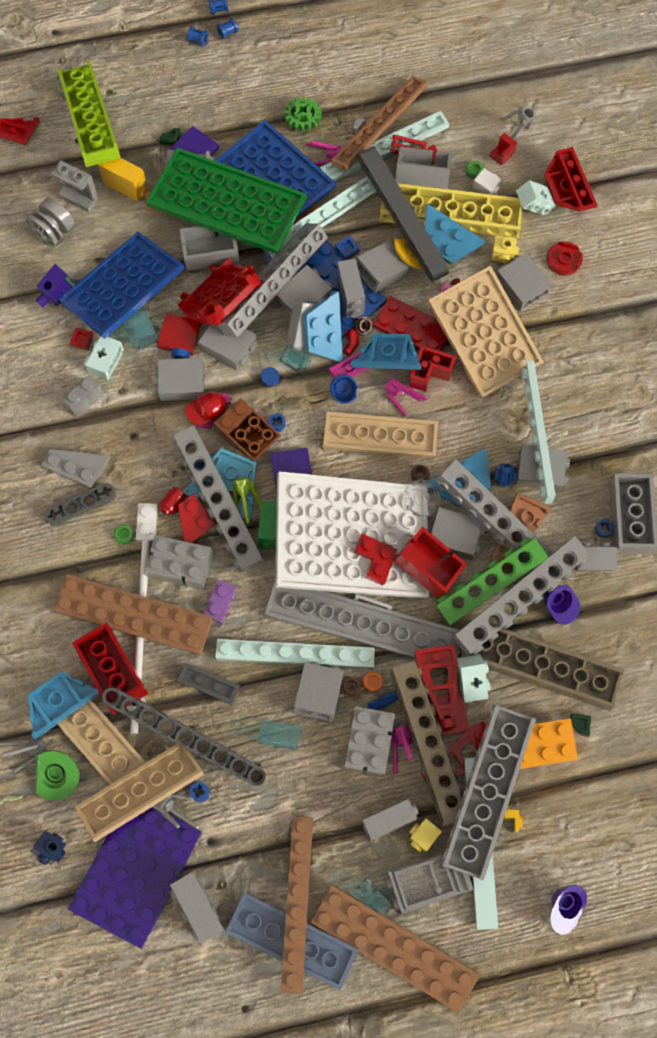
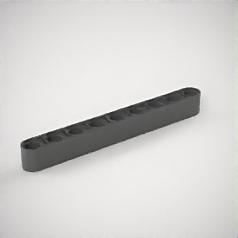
M372 146L357 153L361 167L429 280L434 282L448 275L449 269L377 149Z
M109 686L104 690L102 700L107 706L251 785L260 786L265 782L266 774L258 764L118 687ZM115 691L118 694L117 700L109 701L106 698V693ZM127 701H133L136 704V709L127 711L124 708V704ZM152 711L154 713L153 720L145 721L142 717L143 713ZM170 721L172 728L169 731H163L160 727L162 722ZM188 731L190 738L187 741H181L178 737L180 732ZM206 741L208 743L207 749L204 751L198 750V742ZM218 751L226 753L225 758L221 761L215 759V754ZM240 760L244 763L242 769H233L235 761ZM255 770L261 772V777L258 780L251 779V773Z

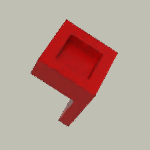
M503 133L499 138L498 146L490 152L489 156L502 166L515 153L517 142L506 133Z

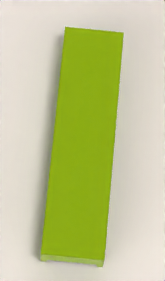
M90 60L87 61V65L61 71V68H57L86 167L121 158Z

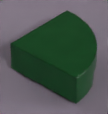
M173 128L171 131L163 133L159 139L160 143L174 145L179 140L181 129Z
M570 714L571 723L575 731L585 737H589L591 716Z

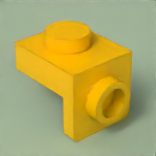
M508 806L503 820H512V832L517 833L519 828L523 826V816L519 815V810H510V806Z

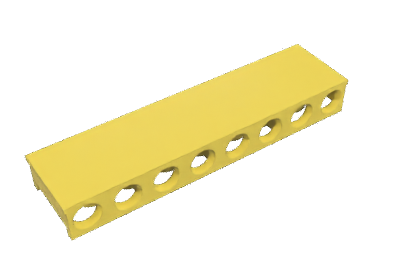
M397 183L423 226H425L426 209L429 204L472 233L502 237L509 236L519 239L522 205L519 198ZM381 202L379 222L395 223L384 203Z

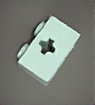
M529 180L516 190L523 209L545 215L557 206L549 187Z
M100 336L99 340L94 342L91 355H88L85 360L88 373L108 381L124 351L122 343L110 337L104 339Z
M480 654L457 658L459 686L464 703L488 699L490 682L488 678L486 679V673H489L487 661H483Z

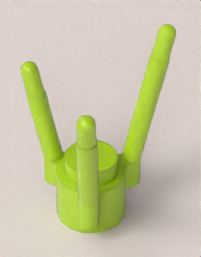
M249 477L235 479L234 484H232L233 501L237 507L238 492V495H241L246 524H249L245 494H249L251 489L260 510L262 503L254 488L253 481H249Z

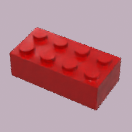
M107 622L72 642L101 697L104 690L109 686L118 687L138 699L149 694ZM109 691L106 693V698L112 702L117 700L118 694L115 691ZM127 701V702L124 704V708L128 707L129 705L133 704L134 702H133V701ZM107 706L113 715L118 713L115 709Z

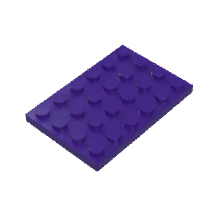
M153 807L149 808L107 835L68 910L143 949L170 896L169 891L172 890L170 885L178 881L202 832L171 816L180 825L179 828H176L159 811Z

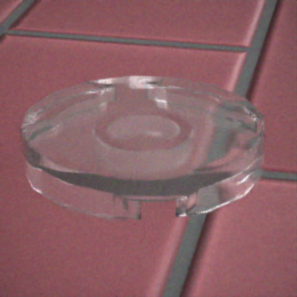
M418 479L407 486L403 493V501L405 507L413 512L412 514L418 517H427L438 510L441 504V495L438 488L432 482Z

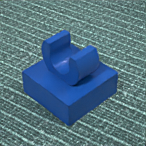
M351 236L335 244V249L344 260H348L360 252V248Z

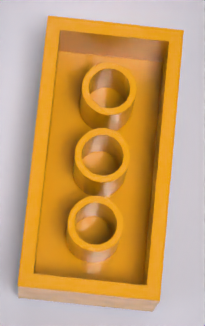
M571 718L534 723L520 769L578 760Z

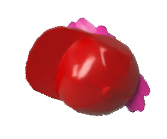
M206 392L186 406V416L197 427L210 429L214 426V422L226 412L227 405L231 404L232 398L227 396V393Z

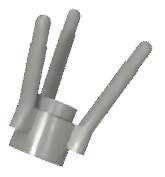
M520 106L518 110L501 118L504 121L518 114L520 125L511 136L513 140L525 124L527 125L526 128L529 129L534 118L537 116L531 107L523 108Z
M43 738L0 742V746L27 744L26 747L4 752L1 756L5 757L28 751L30 756L34 755L33 758L14 769V772H18L35 762L37 754L47 751Z
M173 793L153 806L176 828H179L180 825L167 813L168 811L196 829L198 828L195 823L172 808L174 801L171 797L193 801L192 797Z

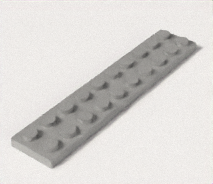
M275 579L265 611V616L413 659H416L415 650L454 644L458 658L461 647L452 636L459 629L325 591L276 588Z

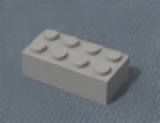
M614 474L610 480L612 524L614 526L613 545L617 547V554H653L657 550L653 474Z

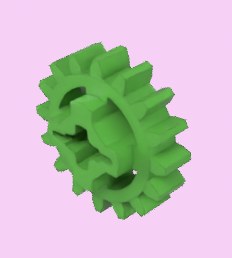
M302 96L301 100L295 97V102L289 101V105H286L284 116L286 123H289V128L295 127L296 132L301 129L302 133H304L305 129L310 132L311 127L317 128V124H320V118H322V111L320 105H317L316 100L311 102V97L305 100V97Z

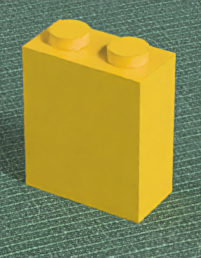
M122 158L98 164L104 185L137 202L142 197H145L148 187L143 169Z

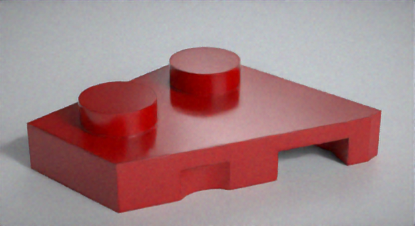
M33 117V120L23 121V118H0V138L26 145L40 124V120L38 117Z
M194 493L178 504L184 542L192 543L216 525Z

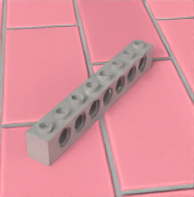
M305 223L259 273L261 285L255 288L247 299L241 301L236 306L235 311L223 318V322L218 325L225 336L238 338L328 237L319 223Z
M192 425L173 435L176 440L173 442L178 452L182 451L184 455L182 461L186 469L190 468L193 473L190 477L194 485L198 484L201 489L198 493L202 501H207L210 506L207 508L209 515L212 519L216 518L218 524L215 526L220 536L224 534L227 540L224 544L228 552L232 551L235 556L232 560L236 568H241L243 572H246L263 563L264 560L195 426ZM190 446H196L194 453H187ZM199 462L205 463L203 469L196 470V465ZM213 479L211 486H204L205 480ZM221 495V501L219 503H213L212 500L214 496ZM230 512V518L222 520V513ZM232 529H239V534L236 537H230L229 533ZM242 545L248 547L245 554L238 553V549Z
M457 460L453 461L436 479L440 488L448 491L452 495L453 500L457 504L462 505L468 515L476 518L481 523V527L485 531L490 532L500 545H504L508 550L510 548L515 550L520 546L519 542L529 536L530 539L532 537L536 538L548 557L553 554L544 543ZM455 481H459L462 484V488H458ZM469 494L475 496L476 502L469 498ZM484 507L489 510L490 515L484 513ZM498 521L503 523V529L498 526ZM512 534L517 537V542L512 540ZM525 551L521 552L518 556L520 562H525L529 558ZM549 568V575L555 577V570L553 568Z
M576 536L572 537L551 554L548 559L540 563L454 634L452 638L466 655L471 653L476 655L484 648L482 646L484 642L488 640L490 643L499 636L497 632L501 628L506 630L514 623L512 621L514 617L518 615L520 618L529 611L527 607L531 603L536 605L543 599L542 594L548 591L550 593L558 587L557 582L561 578L566 580L573 574L571 571L576 566L578 569L587 562L585 558L590 553ZM563 556L570 558V565L564 563ZM549 568H553L555 570V577L549 575ZM534 580H538L541 583V589L534 587ZM519 592H523L526 595V602L519 599ZM505 604L512 608L511 614L505 613ZM489 617H494L497 620L496 627L489 624ZM475 629L481 631V639L474 637L473 632Z

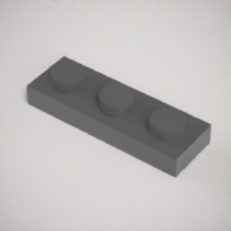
M187 663L184 664L177 680L180 684L230 705H233L240 689V685Z

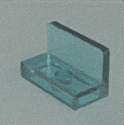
M263 720L257 742L261 745L298 751L302 727Z

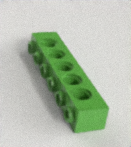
M529 536L519 542L520 546L515 550L510 548L503 553L504 557L499 561L494 559L486 565V570L483 572L478 570L470 576V581L467 583L462 581L454 587L455 591L448 595L446 592L439 597V602L436 603V606L447 622L451 625L548 559L549 557L536 538L532 537L530 539ZM524 551L527 552L529 555L528 560L520 562L518 559L519 554ZM511 563L512 571L509 573L502 572L503 564ZM494 574L496 576L495 583L487 584L485 582L486 576ZM477 585L480 588V592L477 595H471L469 593L471 586ZM459 596L464 599L461 606L453 605L452 601L455 597Z

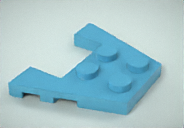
M221 448L212 460L227 490L233 493L232 484H234V480L242 477H249V481H253L255 488L257 463ZM213 479L205 480L204 486L206 485V483L212 485ZM192 481L183 492L186 496L194 493L198 500L200 499L198 492L201 489L198 484L194 485ZM250 489V493L245 494L249 521L251 522L254 496ZM241 498L237 509L242 519H245Z

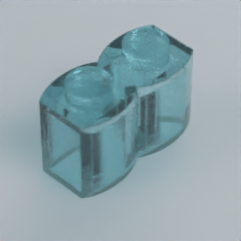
M144 306L123 323L125 330H129L131 333L129 339L132 346L136 345L138 350L158 342L156 332Z

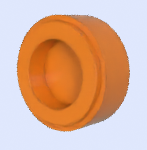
M374 671L368 672L363 678L364 688L369 692H377L381 689L383 684L382 676Z

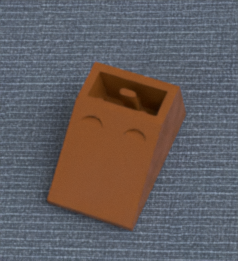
M242 398L235 402L214 422V430L227 443L254 462L281 437Z

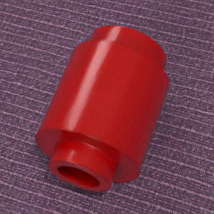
M173 487L172 490L169 489L159 503L160 511L167 516H170V514L175 515L178 511V504L185 500L186 494L177 487Z

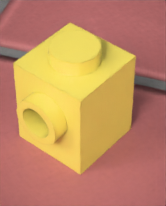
M425 818L420 825L416 823L409 833L412 835L409 839L412 841L410 845L419 853L421 851L427 852L442 831Z

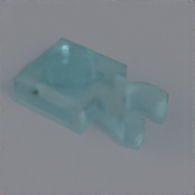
M366 878L362 883L366 889H361L359 885L355 889L357 895L366 898L363 903L380 914H383L393 904V901L379 887L373 890L371 882Z

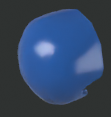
M338 375L331 381L330 394L337 402L348 404L357 397L358 386L352 377Z

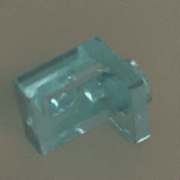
M288 344L279 361L294 371L299 372L309 366L311 353L294 350Z

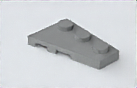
M50 449L41 466L92 489L110 457L109 455Z

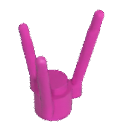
M313 140L311 143L306 142L307 146L327 150L326 157L329 159L313 162L317 166L330 163L331 159L341 150V146Z
M395 378L389 380L385 386V390L388 392L386 396L392 400L403 416H406V412L394 396L399 397L404 392L419 402L422 399L427 400V397L405 386L400 381L398 382Z
M408 726L393 729L394 736L391 737L393 743L394 773L398 772L397 743L399 746L404 745L408 760L412 759L408 744L412 743L415 749Z

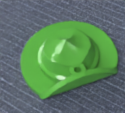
M49 750L37 754L35 793L48 800H61L71 795L76 789L80 778L76 762L68 754L57 750Z

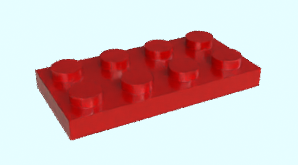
M389 296L372 324L373 328L385 334H410L414 348L418 351L421 345L441 351L448 340L436 318L392 296Z

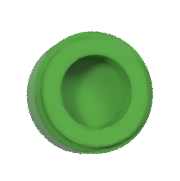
M478 161L468 163L466 175L471 179H475L484 169L483 165Z
M123 524L115 529L114 537L119 544L126 545L132 542L134 532L130 526Z

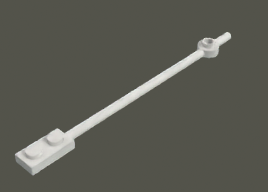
M138 503L136 541L142 542L139 595L143 597L147 596L148 577L145 574V569L149 558L150 542H153L155 535L157 536L158 504ZM136 637L134 669L141 679L144 639ZM144 697L140 699L141 701L146 703ZM131 704L126 708L128 711H133L136 709V706ZM131 719L130 734H138L139 723Z

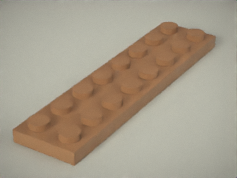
M68 574L53 609L56 613L99 626L107 622L113 630L200 656L214 619L209 615Z
M333 884L311 921L315 926L357 948L359 953L457 1013L461 1012L480 976V973Z

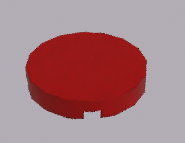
M558 242V244L551 246L547 254L549 268L559 275L568 276L574 274L579 270L583 262L582 252H580L577 245L571 242Z

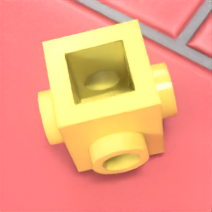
M495 236L491 260L499 261L503 264L511 263L514 257L518 256L519 246H516L517 239L509 236Z

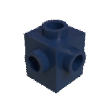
M45 830L30 852L37 856L36 859L40 863L52 865L55 861L60 862L66 853L63 850L66 844L62 842L63 838L56 833L50 834Z

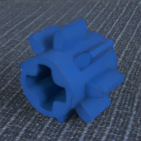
M503 463L500 464V468H495L494 479L498 480L497 483L499 485L511 486L512 481H517L518 473L517 470H514L513 465Z

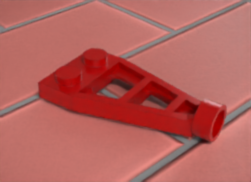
M455 645L415 650L417 666L422 670L421 679L428 688L429 697L440 720L441 729L457 727L455 705L458 664ZM445 667L448 670L447 683L444 685L434 684L430 676V670ZM449 690V704L440 705L436 691ZM447 715L451 717L449 719H444V717Z
M484 721L467 730L449 749L448 759L455 756L460 764V768L456 769L454 777L465 774L464 760L460 756V751L468 743H472L478 751L486 727ZM439 759L434 766L441 767V760ZM421 773V774H422V777L424 778V780H425V782H426V779H425L426 777H425L424 773ZM444 777L439 778V782L447 780Z

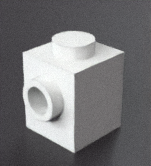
M484 168L474 179L472 190L476 193L498 195L501 190V179Z

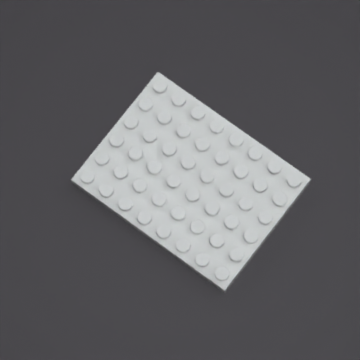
M278 472L275 587L420 599L429 598V591L394 561L386 583L383 586L366 579L371 560L354 553L362 533L396 548V557L419 528L423 526L428 530L427 486Z

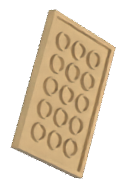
M491 266L427 301L480 398L522 375V368L525 367L527 360H534L535 367L544 363Z

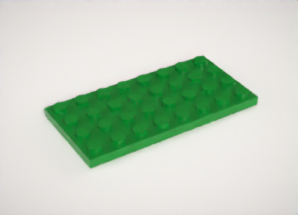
M176 148L149 195L146 206L278 254L307 199V194Z

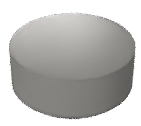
M356 118L352 127L353 134L356 135L366 124L365 119Z

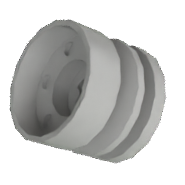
M47 197L38 206L40 212L34 210L32 215L26 218V222L41 240L50 246H55L58 242L57 240L63 237L61 232L67 233L74 226L75 222L60 203Z

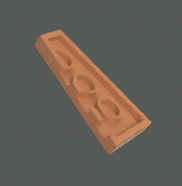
M516 493L509 511L534 533L552 508L525 495ZM512 534V540L517 542V537ZM496 542L489 562L494 559L497 561L504 557L503 553L508 549ZM511 563L503 564L502 568L508 569Z

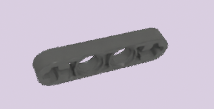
M109 483L101 484L49 507L45 511V519L50 525H59L111 502L116 497V491ZM105 489H108V491H110L109 496H106L104 494ZM95 493L99 494L101 500L98 501V498ZM88 496L94 497V502L91 505L84 503L85 498ZM75 504L77 506L76 510L72 513L67 512V506ZM61 508L63 509L65 516L62 515V512L60 511ZM53 512L57 514L55 520L50 518L52 517L51 513Z

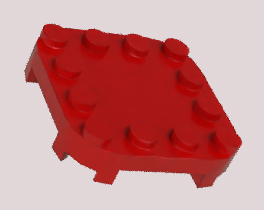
M225 258L224 262L217 267L215 264H212L209 267L212 274L191 294L183 292L179 296L182 301L178 304V307L189 319L208 325H220L223 322V318L235 311L236 306L241 301L247 299L249 294L261 285L262 282L252 265L248 264L246 267L233 264L230 258Z

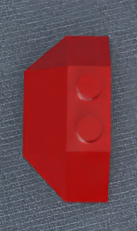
M570 147L556 151L544 174L555 204L579 212L597 208L598 205L574 148Z

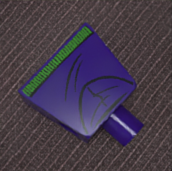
M54 264L37 284L38 289L42 293L35 301L42 308L49 301L58 306L60 304L58 299L70 290L75 283L60 267Z

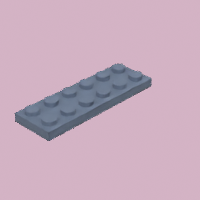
M243 893L225 933L283 961L286 913ZM307 924L304 972L341 990L358 949Z

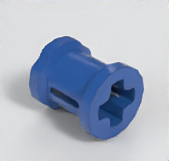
M209 0L212 15L220 11L228 12L227 0Z
M230 18L228 22L222 25L217 24V31L220 37L225 39L227 35L233 32L237 33L238 26L236 21Z
M191 26L188 30L187 41H194L200 43L201 46H205L208 40V31H200Z
M196 782L190 787L189 793L196 802L202 803L208 799L210 791L204 783ZM202 787L205 793L197 797L195 790H199Z

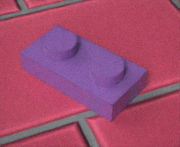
M218 580L204 614L212 616L214 618L213 621L222 624L236 592V586Z

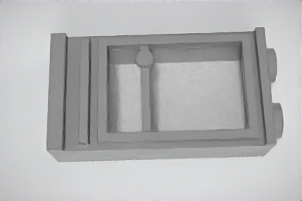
M443 854L389 871L387 872L388 877L385 880L388 889H392L395 898H392L395 911L399 910L400 914L474 890L470 877L465 873L440 865Z

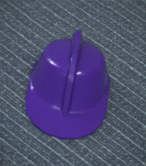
M558 585L550 593L548 591L545 592L544 603L558 623L569 624L577 618L580 612V602L568 585Z
M569 885L561 887L554 892L550 924L556 933L568 934L576 926L587 904V894L581 886Z

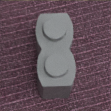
M88 375L78 383L77 388L70 390L64 396L63 401L67 409L75 417H79L88 410L89 405L101 398L103 391L99 382L91 375Z

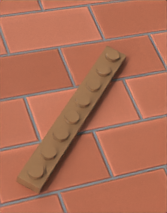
M412 76L331 159L332 166L346 172L358 159L357 153L368 149L427 88V81Z
M292 818L280 993H303L313 818Z

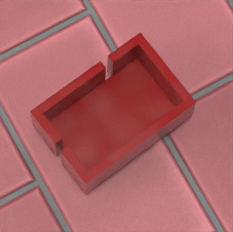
M423 526L411 536L393 560L437 598L449 590L467 565L455 553L443 560L442 558L451 550Z

